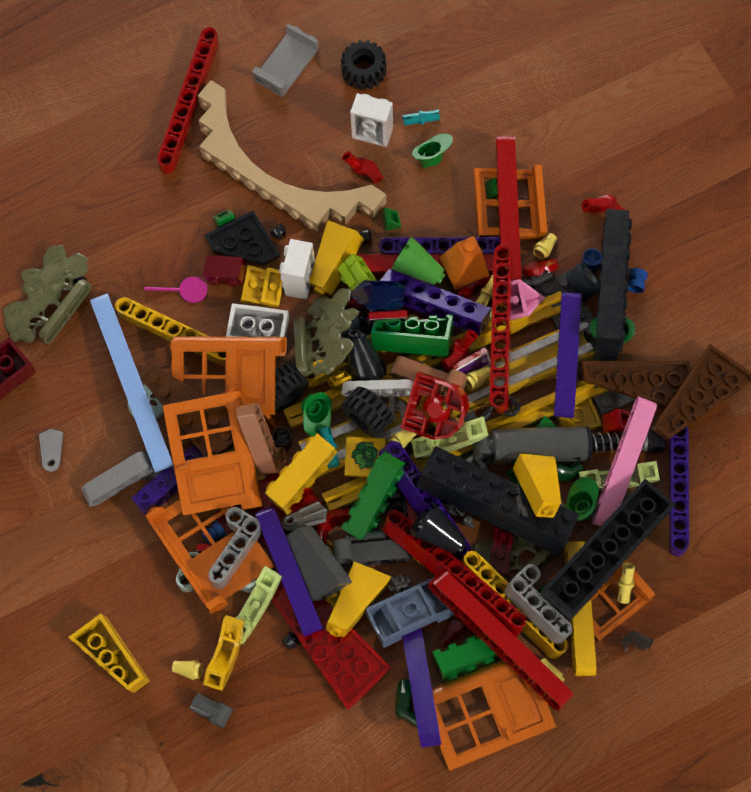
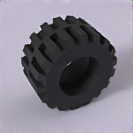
M358 40V43L354 41L351 43V47L347 46L341 57L343 79L348 82L349 86L354 85L355 89L360 87L361 90H365V88L370 90L373 89L374 85L377 87L379 81L382 82L384 76H386L385 52H382L381 46L377 47V43H370V40H366V42ZM361 61L373 64L367 69H360L355 66Z
M287 363L275 369V412L284 410L302 396L308 386V380L300 374L294 363Z
M357 386L341 405L344 413L358 428L375 437H378L394 419L393 413L387 404L375 393L361 386Z

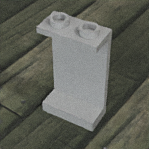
M290 24L286 26V36L261 69L255 66L252 70L253 81L281 97H284L319 50L318 40L313 35H307L299 27H293Z

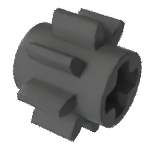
M398 574V576L391 577L390 584L387 585L391 596L413 587L408 576L403 577L401 574Z

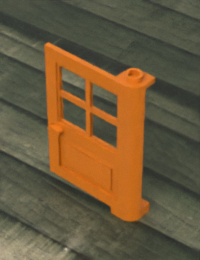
M176 336L170 342V350L172 351L171 376L183 383L184 379H202V394L205 396L207 379H225V390L236 388V391H241L243 405L258 403L263 415H275L276 356H285L287 337ZM184 352H202V375H184ZM207 352H226L225 375H207Z
M236 388L226 389L223 394L162 405L183 516L240 504L242 510L263 507L254 461L237 419V407L243 406L242 393L241 391H236ZM227 405L230 426L207 430L204 410ZM200 411L203 432L181 436L177 415ZM231 430L235 451L212 456L209 434ZM204 436L208 457L185 461L181 440Z
M180 500L166 509L158 506L151 508L148 514L145 515L147 520L211 614L228 605L225 599L255 581L264 566L270 569L275 567L258 541H256L224 588L216 589L210 583L209 571L236 532H232L215 543L205 526L222 515L226 516V512L233 506L220 508V512L201 523L195 513L191 514L198 526L179 538L168 521L182 513ZM233 516L230 520L236 522L240 517ZM201 529L212 546L192 558L181 542ZM238 542L236 547L242 548L246 543ZM228 558L224 563L232 564L234 559ZM220 575L219 577L215 576V580H216L217 578H220V579H221L222 576H221V575Z
M503 660L432 688L441 739L439 747L449 771L556 727L547 703ZM481 687L490 709L469 717L461 694ZM457 696L466 719L445 727L437 704ZM492 713L501 736L480 744L472 721ZM468 723L476 746L456 754L447 731Z

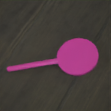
M199 277L186 278L180 284V288L144 287V290L180 292L181 297L189 303L202 301L208 291L205 281Z

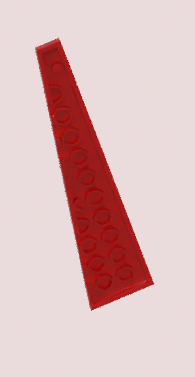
M225 515L216 519L227 535L234 532L228 527ZM252 526L248 527L251 532L255 531ZM260 535L257 541L275 567L272 570L278 573L267 542ZM282 580L280 581L272 602L349 711L392 668L353 628L345 637L333 636L326 630L333 608L325 600L312 601L323 629L304 637Z

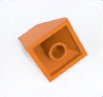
M474 236L456 243L439 257L455 291L489 276L483 253Z

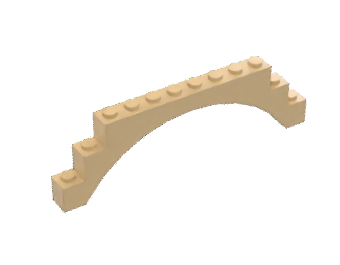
M210 80L199 93V105L206 111L199 120L200 130L204 135L208 136L200 145L201 156L206 161L215 163L220 170L229 172L235 180L244 182L245 186L250 190L259 192L260 196L265 200L269 199L274 202L277 208L286 210L292 218L301 220L307 228H313L318 232L330 216L336 222H342L346 225L358 209L365 216L369 215L374 218L387 203L386 194L372 184L348 191L321 192L288 185L266 174L246 156L230 130L227 119L226 90Z

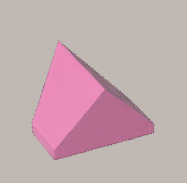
M521 279L512 281L511 320L528 317L545 298Z

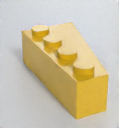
M316 434L314 437L311 436L305 443L306 447L293 456V462L289 466H285L280 471L279 478L276 481L270 482L266 488L265 494L269 500L287 516L292 512L290 509L291 505L296 502L299 503L302 499L303 490L313 485L317 478L315 474L317 472L319 474L322 473L337 454L336 449L319 434Z
M100 613L68 637L127 690L135 693L150 682L109 619Z

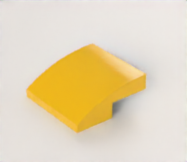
M248 265L240 302L279 307L283 282L281 281L279 270L269 267L265 270Z

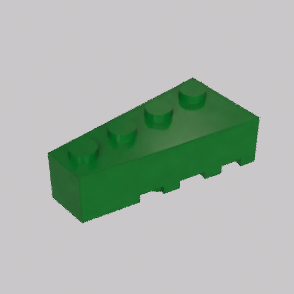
M453 314L446 315V318H437V315L429 316V319L418 320L417 317H410L406 321H401L399 318L374 320L371 331L372 345L377 351L448 357L453 335Z
M384 452L377 458L366 479L369 484L366 483L360 491L358 497L361 499H358L349 512L351 518L343 523L341 529L362 540L373 528L377 529L382 522L381 514L385 513L390 505L388 502L389 497H392L397 490L396 482H399L404 475V462L387 452Z
M473 636L462 642L463 645L459 646L454 643L449 645L444 652H440L439 649L433 651L432 660L441 681L447 680L448 682L458 678V675L464 672L468 674L476 671V667L480 665L488 666L493 664L499 656L480 638L478 639L477 636Z

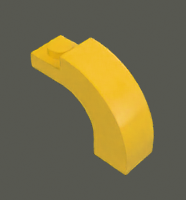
M225 615L218 645L206 669L203 685L221 691L224 689L240 650L245 621Z

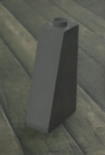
M303 525L293 528L292 533L286 536L312 601L325 600L352 583L347 573L313 527H303Z

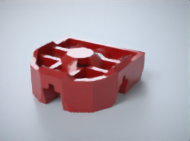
M420 371L417 372L400 428L432 440L455 435L463 428L464 418L470 407L466 392L455 383L446 382L443 379ZM442 385L449 387L446 396L439 394ZM422 395L427 397L423 404V411L417 409ZM443 401L447 404L448 409H443L441 405ZM453 410L461 412L459 420L451 417L450 414ZM430 423L437 424L434 435L427 433Z

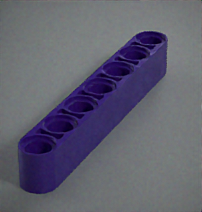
M421 237L414 239L422 247L429 248L427 250L429 254H444L446 251H441L439 248L446 247L449 250L456 243L470 237ZM475 237L479 247L485 248L482 251L483 254H494L495 248L500 245L499 237ZM410 238L382 239L379 243V254H400ZM386 247H390L392 250L385 251L383 249Z
M562 292L554 417L574 418L581 293Z
M688 427L681 431L683 436L675 435L669 439V499L674 504L683 507V511H677L673 507L669 513V551L676 557L684 555L689 546ZM680 449L682 450L683 454L678 455L674 452V450ZM674 468H681L683 473L675 472ZM674 487H682L683 492H677ZM679 523L684 529L677 530L674 524ZM680 542L684 548L677 549L674 543Z
M391 441L379 451L378 457L387 452L405 463L403 471H405L404 475L396 484L419 516L424 509L428 511L431 508L429 504L434 502L459 530L437 497L416 488L421 473L402 445L397 441ZM466 538L464 549L460 553L452 554L458 560H461L467 552L471 551L470 544Z
M274 506L255 512L278 573L282 576V583L304 637L322 630V625Z
M419 628L402 637L421 748L441 745L423 634L422 629Z

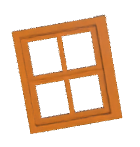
M534 165L532 170L517 169V180H527L528 200H518V208H529L531 229L519 228L520 239L542 240L548 232L542 165ZM474 168L473 170L478 237H499V228L488 227L486 207H498V199H486L484 179L497 178V168Z
M622 566L591 599L592 601L598 595H601L616 613L613 618L601 627L593 619L594 638L598 642L654 598L655 593L635 570L633 575L634 587L631 588V592L636 599L620 611L604 593L608 587L621 578ZM557 573L550 577L547 580V582L549 583L557 575Z

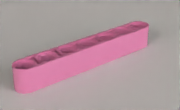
M639 396L636 398L599 497L596 512L592 517V524L601 527L622 504L655 414L657 403Z

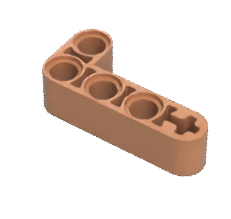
M397 356L389 373L396 380L406 379L414 381L416 373L420 371L443 379L446 382L455 383L463 390L467 384V376L461 371L451 370L450 374L403 356ZM442 385L439 394L446 396L449 387Z
M253 403L238 406L236 410L237 419L258 473L260 475L280 472L287 462V453L283 446L275 447L260 405Z

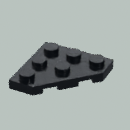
M254 210L204 235L211 250L216 254L242 257L244 261L263 266L280 257L279 252Z

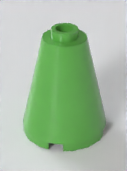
M412 237L391 267L396 272L435 285L436 282L440 284L445 276L443 273L444 268Z

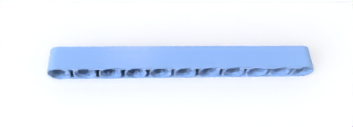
M108 293L93 298L90 302L154 471L156 473L174 466Z

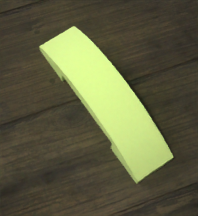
M480 417L465 422L463 428L451 437L432 440L422 436L411 440L415 459L430 457L435 446L451 452L476 443L489 435L485 419Z
M657 462L638 463L635 466L628 488L639 486L644 479H647L650 483L659 481ZM609 470L579 472V478L589 477L597 483L599 491H602Z
M264 566L255 582L256 585L239 615L235 617L245 621L241 644L245 643L258 624L281 581L282 576L267 566Z

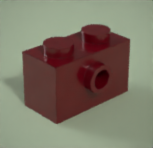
M207 255L203 277L212 286H218L219 284L230 287L243 286L247 264L242 257Z

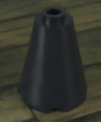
M359 330L349 332L346 338H349L354 343V347L347 354L351 381L382 379L387 374V367L365 333Z
M431 502L429 504L431 508L428 511L424 509L412 525V528L415 530L409 531V534L452 554L460 553L466 546L464 542L465 537L438 505Z

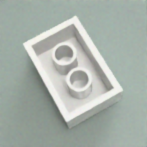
M357 93L350 112L352 138L387 147L393 131V103L387 99H377L368 94Z
M290 239L289 245H286L284 249L285 261L281 262L279 269L281 281H283L282 288L285 291V296L307 300L311 286L309 280L315 264L313 243Z
M232 303L226 337H287L290 320L289 312L287 310Z

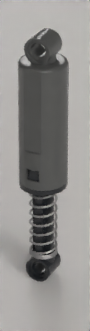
M588 426L494 429L491 435L473 443V453L476 460L491 458L495 465L515 464L519 454L554 456L556 462L590 461L592 451H595V453L597 451H602L603 453L610 451L612 453L613 450H617L623 432H620L619 435L616 432H613L612 435H609L607 432L604 435L601 433L594 435ZM649 429L641 452L647 451L648 453L656 454L665 451V439L652 429Z

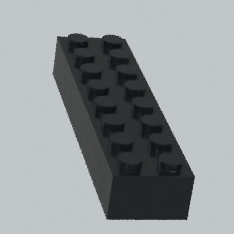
M606 210L602 236L600 290L598 293L594 357L617 359L618 353L623 350V342L625 341V309L627 308L626 293L628 292L627 277L629 276L628 261L630 259V230L632 228V219L629 218V211Z
M437 446L432 451L416 485V488L558 556L561 555L579 516V514L560 505L554 518L537 517L521 486Z
M644 479L545 586L540 594L564 618L571 622L663 521L676 504L647 479Z

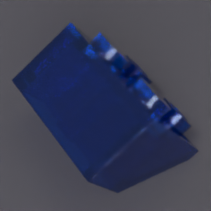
M364 280L351 291L350 296L357 300V303L366 306L367 310L377 311V309H383L385 311H393L394 309H402L406 287L397 281Z

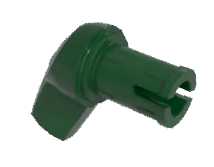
M579 461L571 462L567 465L556 462L558 481H572L579 476V472L584 471Z
M401 679L398 682L396 691L395 715L399 720L405 719L417 728L415 711L410 706V680Z

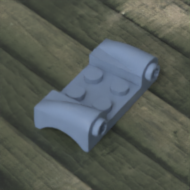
M428 579L423 583L366 608V615L383 648L402 640L401 636L434 621L440 623L455 616L429 589L428 583L432 579Z

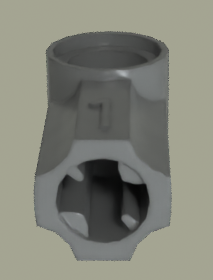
M199 693L194 697L190 706V710L207 718L209 722L223 729L233 712V709L225 704L216 703Z

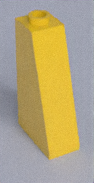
M331 221L327 222L309 283L314 287L313 290L319 295L327 294L332 296L341 281L338 267L350 255H356L365 240L356 230Z
M519 454L513 470L537 517L554 518L561 504L555 457Z
M354 561L348 575L352 583L342 589L327 623L326 630L333 636L345 637L366 613V608L371 606L384 592L391 576Z

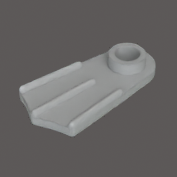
M49 429L39 434L43 468L48 472H54L60 467L63 432ZM50 462H55L53 466H49Z
M317 501L286 516L282 520V526L286 531H292L293 528L300 525L309 527L326 522L327 509Z

